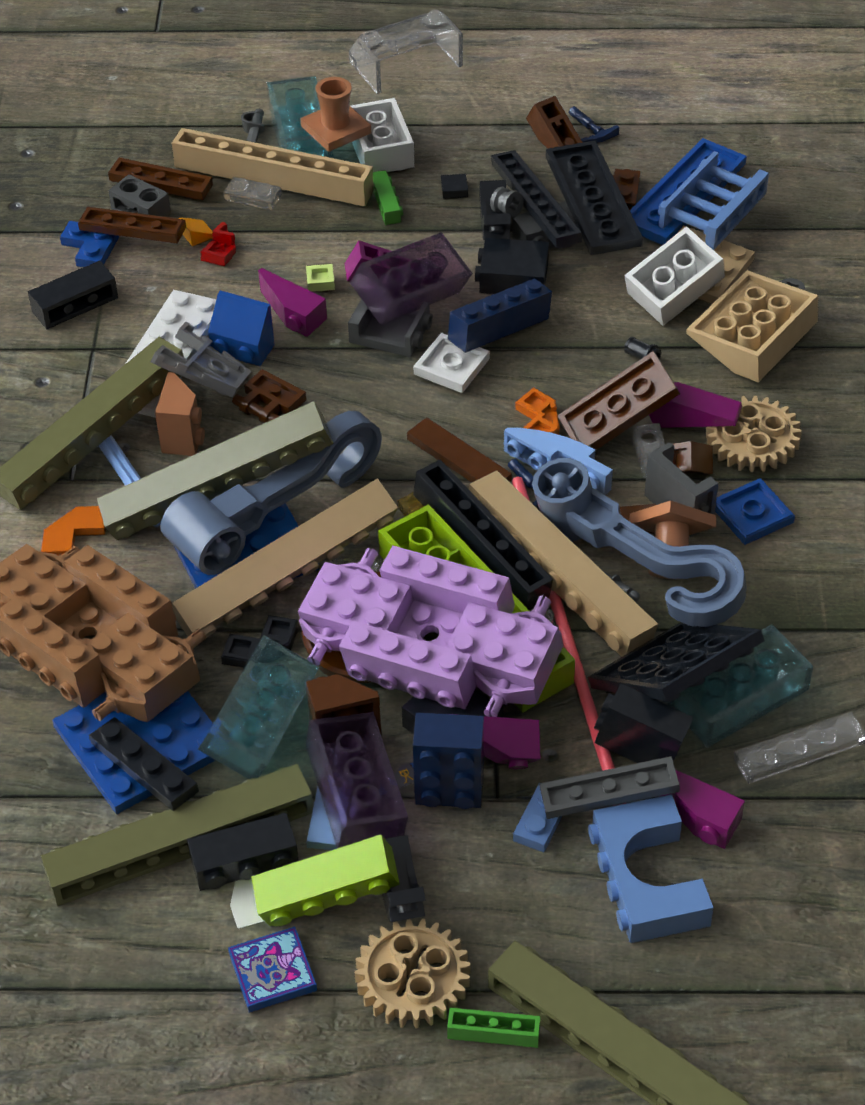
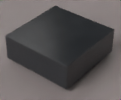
M466 174L441 175L443 199L468 197Z

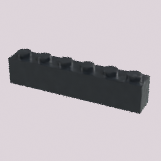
M441 460L416 472L413 495L423 506L429 504L493 573L509 577L512 593L529 611L534 609L539 596L549 598L553 583L551 576Z

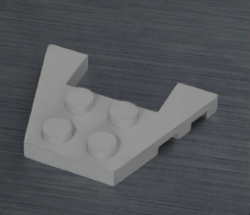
M187 321L179 328L175 338L197 350V352L187 360L162 345L154 353L150 361L157 366L209 387L221 395L230 397L237 393L252 372L226 351H223L222 354L210 346L212 340L207 336L198 337L192 332L195 327Z

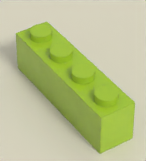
M381 834L251 876L257 913L269 926H284L289 924L292 919L304 915H318L326 908L335 905H349L354 903L357 898L369 894L380 895L389 891L391 887L400 885L392 847Z

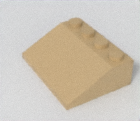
M747 270L686 329V334L733 373L759 383L818 322V295Z

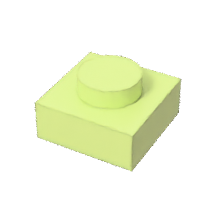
M333 264L306 266L309 291L335 290Z

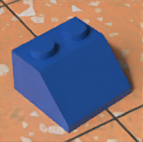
M220 290L208 330L209 339L212 340L210 346L220 354L226 351L236 360L261 366L275 345L271 304Z

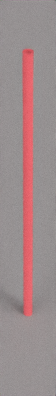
M513 478L512 485L530 501L523 478ZM551 590L549 596L551 600L550 606L556 625L561 632L563 647L575 659L574 683L602 771L613 769L615 766L610 751L594 743L599 733V730L594 729L599 716L561 597Z

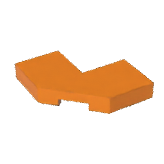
M533 387L515 402V410L532 419L523 428L560 434L555 399Z
M99 506L75 507L45 528L41 552L52 553L58 556L63 555L74 546L75 536L105 535L106 528Z

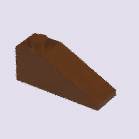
M556 96L534 104L526 117L538 140L547 148L583 143Z

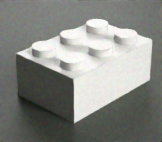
M395 98L351 105L359 115L371 124V134L352 142L360 164L373 166V172L383 170L391 172L413 168L414 142Z
M686 226L624 276L627 293L664 326L725 277L723 258Z

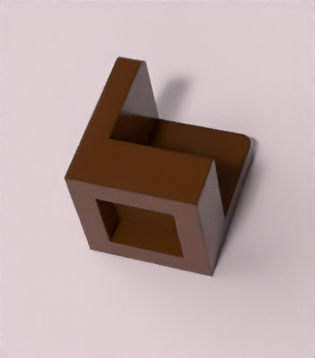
M693 441L673 444L675 446L673 464L683 473L713 474L712 445Z

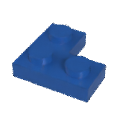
M69 221L60 236L61 245L80 248L75 257L76 266L85 267L99 260L104 265L120 236L79 230L78 222Z

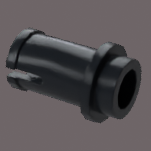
M633 336L625 344V353L642 359L652 351L655 352L659 360L661 358L662 352L658 345L646 344Z

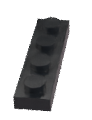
M112 718L89 735L94 747L172 811L199 792L198 785L193 779L117 718Z

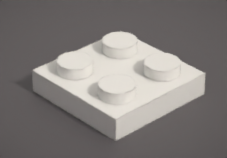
M440 333L413 366L414 375L463 393L489 361L490 351L478 347L465 353L448 340V335Z

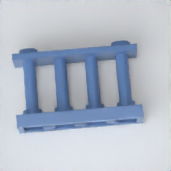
M716 151L707 159H703L699 167L667 200L662 201L658 208L660 228L664 229L673 218L703 230L706 235L705 243L713 250L764 197L767 192L769 173L761 169L752 178L749 177L747 179L717 167L719 153ZM712 177H716L742 189L734 193L709 181ZM701 190L728 201L726 206L723 205L721 207L695 195ZM688 204L715 217L707 221L682 209Z

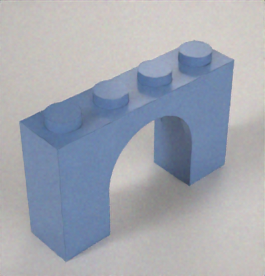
M672 794L593 810V824L588 825L590 841L592 845L597 844L600 851L597 853L601 873L607 872L609 881H607L609 898L611 902L616 901L619 909L616 911L618 926L621 931L626 930L630 943L711 927L713 905L703 879L669 886H653L638 880L632 875L626 865L627 859L638 850L680 841L682 821Z

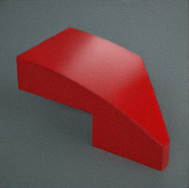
M221 222L212 231V241L201 250V261L225 267L236 253L235 234L227 230L226 222Z

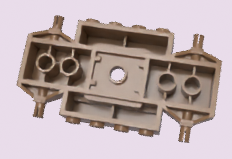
M25 544L0 562V650L6 656H13L17 659L25 670H32L39 675L40 679L47 686L52 685L57 688L66 700H73L83 708L106 692V700L92 710L94 717L99 721H102L112 711H116L140 721L149 722L200 681L193 648L206 640L205 633L198 628L186 639L177 637L176 616L173 612L171 600L89 545H86L81 550L73 546L66 553L58 556L52 553L38 552L30 545ZM89 635H95L92 639L84 638Z

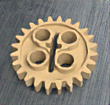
M742 396L741 403L743 407L736 426L706 427L707 445L713 446V454H718L719 462L727 459V467L735 463L738 464V471H741L744 466H749L750 472H753L755 467H760L765 472L766 465L777 469V461L786 464L787 456L793 458L795 450H799L801 441L800 421H796L795 413H789L788 406L779 408L780 401L778 400L773 404H769L768 397L760 402L757 396H754L752 401H748L745 396Z
M423 918L418 926H413L411 919H407L405 927H400L396 921L393 922L392 931L389 932L385 927L381 926L380 938L370 934L369 946L361 945L360 947L361 957L356 958V969L358 970L355 971L358 995H364L365 1007L373 1005V1015L375 1017L385 1012L387 1024L397 1017L399 1018L401 1028L405 1026L407 1020H412L414 1027L419 1028L420 1019L425 1018L427 1023L432 1026L433 1015L437 1014L440 1018L447 1019L446 1007L449 1009L458 1008L457 999L465 1000L466 998L465 988L470 987V962H467L468 952L467 950H461L460 938L451 941L450 929L439 933L438 922L429 929L426 928V921ZM424 948H427L419 958L421 951ZM405 949L411 951V952L405 953V954L399 953V951L405 950ZM433 963H441V964H443V965L440 966V967H433V966H431V964H433ZM385 978H394V979H396V980H394V981H392V982H384V981H382V980L385 979ZM406 988L404 995L402 997H398ZM418 991H424L428 994L424 996H418L414 993Z

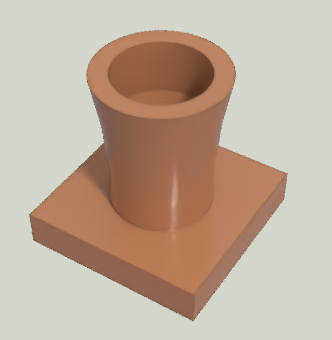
M328 77L317 83L315 89L320 110L300 118L301 127L328 152L371 134V124L349 106L352 86L348 80L341 77Z
M671 500L630 513L629 517L631 523L643 530L655 533L657 539L670 546L678 547L689 546V535L716 527V515ZM649 570V574L654 577L668 579Z

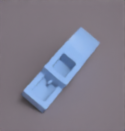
M510 427L504 430V451L510 456L530 465L533 469L538 470L542 465L551 460L571 458L581 462L587 468L592 488L604 495L611 490L613 469L595 460V449L571 438L551 432Z

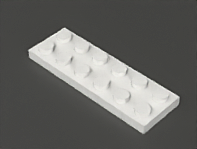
M173 289L127 362L159 336L183 351L184 358L189 360L197 350L176 339L175 335L179 328L187 321L195 327L192 332L198 337L208 336L216 299ZM160 395L138 413L156 418L155 411Z

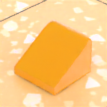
M179 218L186 221V229L182 235L191 246L212 239V230L204 220Z

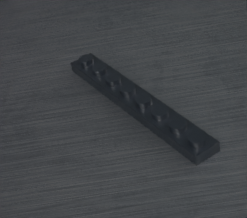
M515 150L491 155L492 166L503 180H506V184L511 190L522 194L524 207L556 248H569L574 244L582 242V232Z

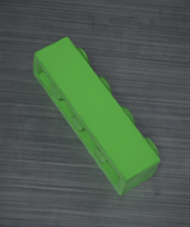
M386 170L373 172V193L385 225L401 223L403 209L402 206H399L398 196H395L396 191L395 187L392 186L391 176H388Z
M461 1008L449 1009L447 1039L538 1048L540 1016Z

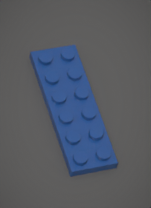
M702 138L630 210L641 235L663 245L674 237L683 225H687L673 218L664 229L660 228L658 208L661 202L667 200L699 167L703 159H707L716 151L719 153L717 167L737 174L746 165L747 156ZM712 177L709 181L722 188L728 183L716 177ZM701 190L695 195L706 201H710L714 197ZM688 204L682 209L695 216L701 211Z

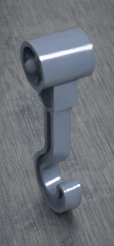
M359 411L341 413L326 423L334 443L333 445L283 467L252 486L245 487L238 484L212 500L199 491H190L181 495L171 503L161 519L160 529L162 534L201 572L207 575H215L225 571L241 555L245 546L246 535L257 530L269 512L310 489L325 475L330 477L341 488L351 485L363 476L374 463L380 451L382 441L380 428Z
M571 458L551 460L542 465L535 473L532 486L540 512L572 542L583 539L596 548L614 547L653 573L668 579L709 576L718 581L713 589L704 593H694L681 586L670 588L665 594V600L669 615L675 620L690 626L709 627L725 622L741 608L746 598V578L740 560L731 551L716 545L678 547L662 542L625 519L621 515L620 506L617 502L592 488L587 468L577 460Z

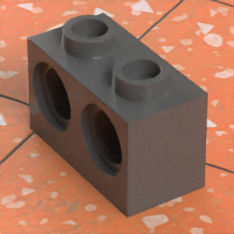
M127 175L108 190L112 210L167 217L171 214L168 193L132 175Z

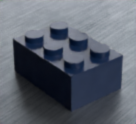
M416 713L413 736L415 805L427 807L451 806L461 809L481 808L484 778V716Z

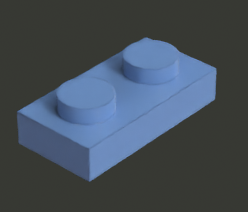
M539 784L513 833V841L544 853L562 816L551 819L546 818Z

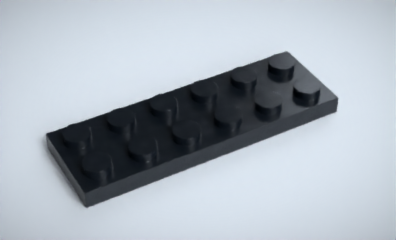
M596 141L546 149L548 164L576 225L582 232V238L590 255L641 247L643 245V237Z

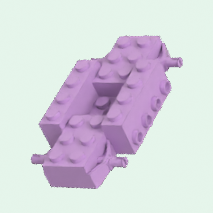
M393 545L379 570L381 577L371 569L378 556V552L374 549L367 548L361 561L358 563L336 565L324 562L298 610L300 616L299 623L303 634L315 644L307 658L311 664L320 665L326 651H341L347 673L354 679L375 682L389 690L398 689L405 691L415 698L422 699L425 697L435 700L449 708L455 706L466 709L477 686L491 697L484 710V714L487 717H497L502 704H537L563 648L559 628L554 626L545 617L546 611L551 604V600L545 596L543 598V596H539L532 611L512 613L515 605L509 577ZM434 632L439 634L437 639L432 641L423 640V637L428 633Z

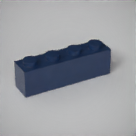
M532 279L450 311L448 340L466 353L549 319L552 291L541 284V282Z

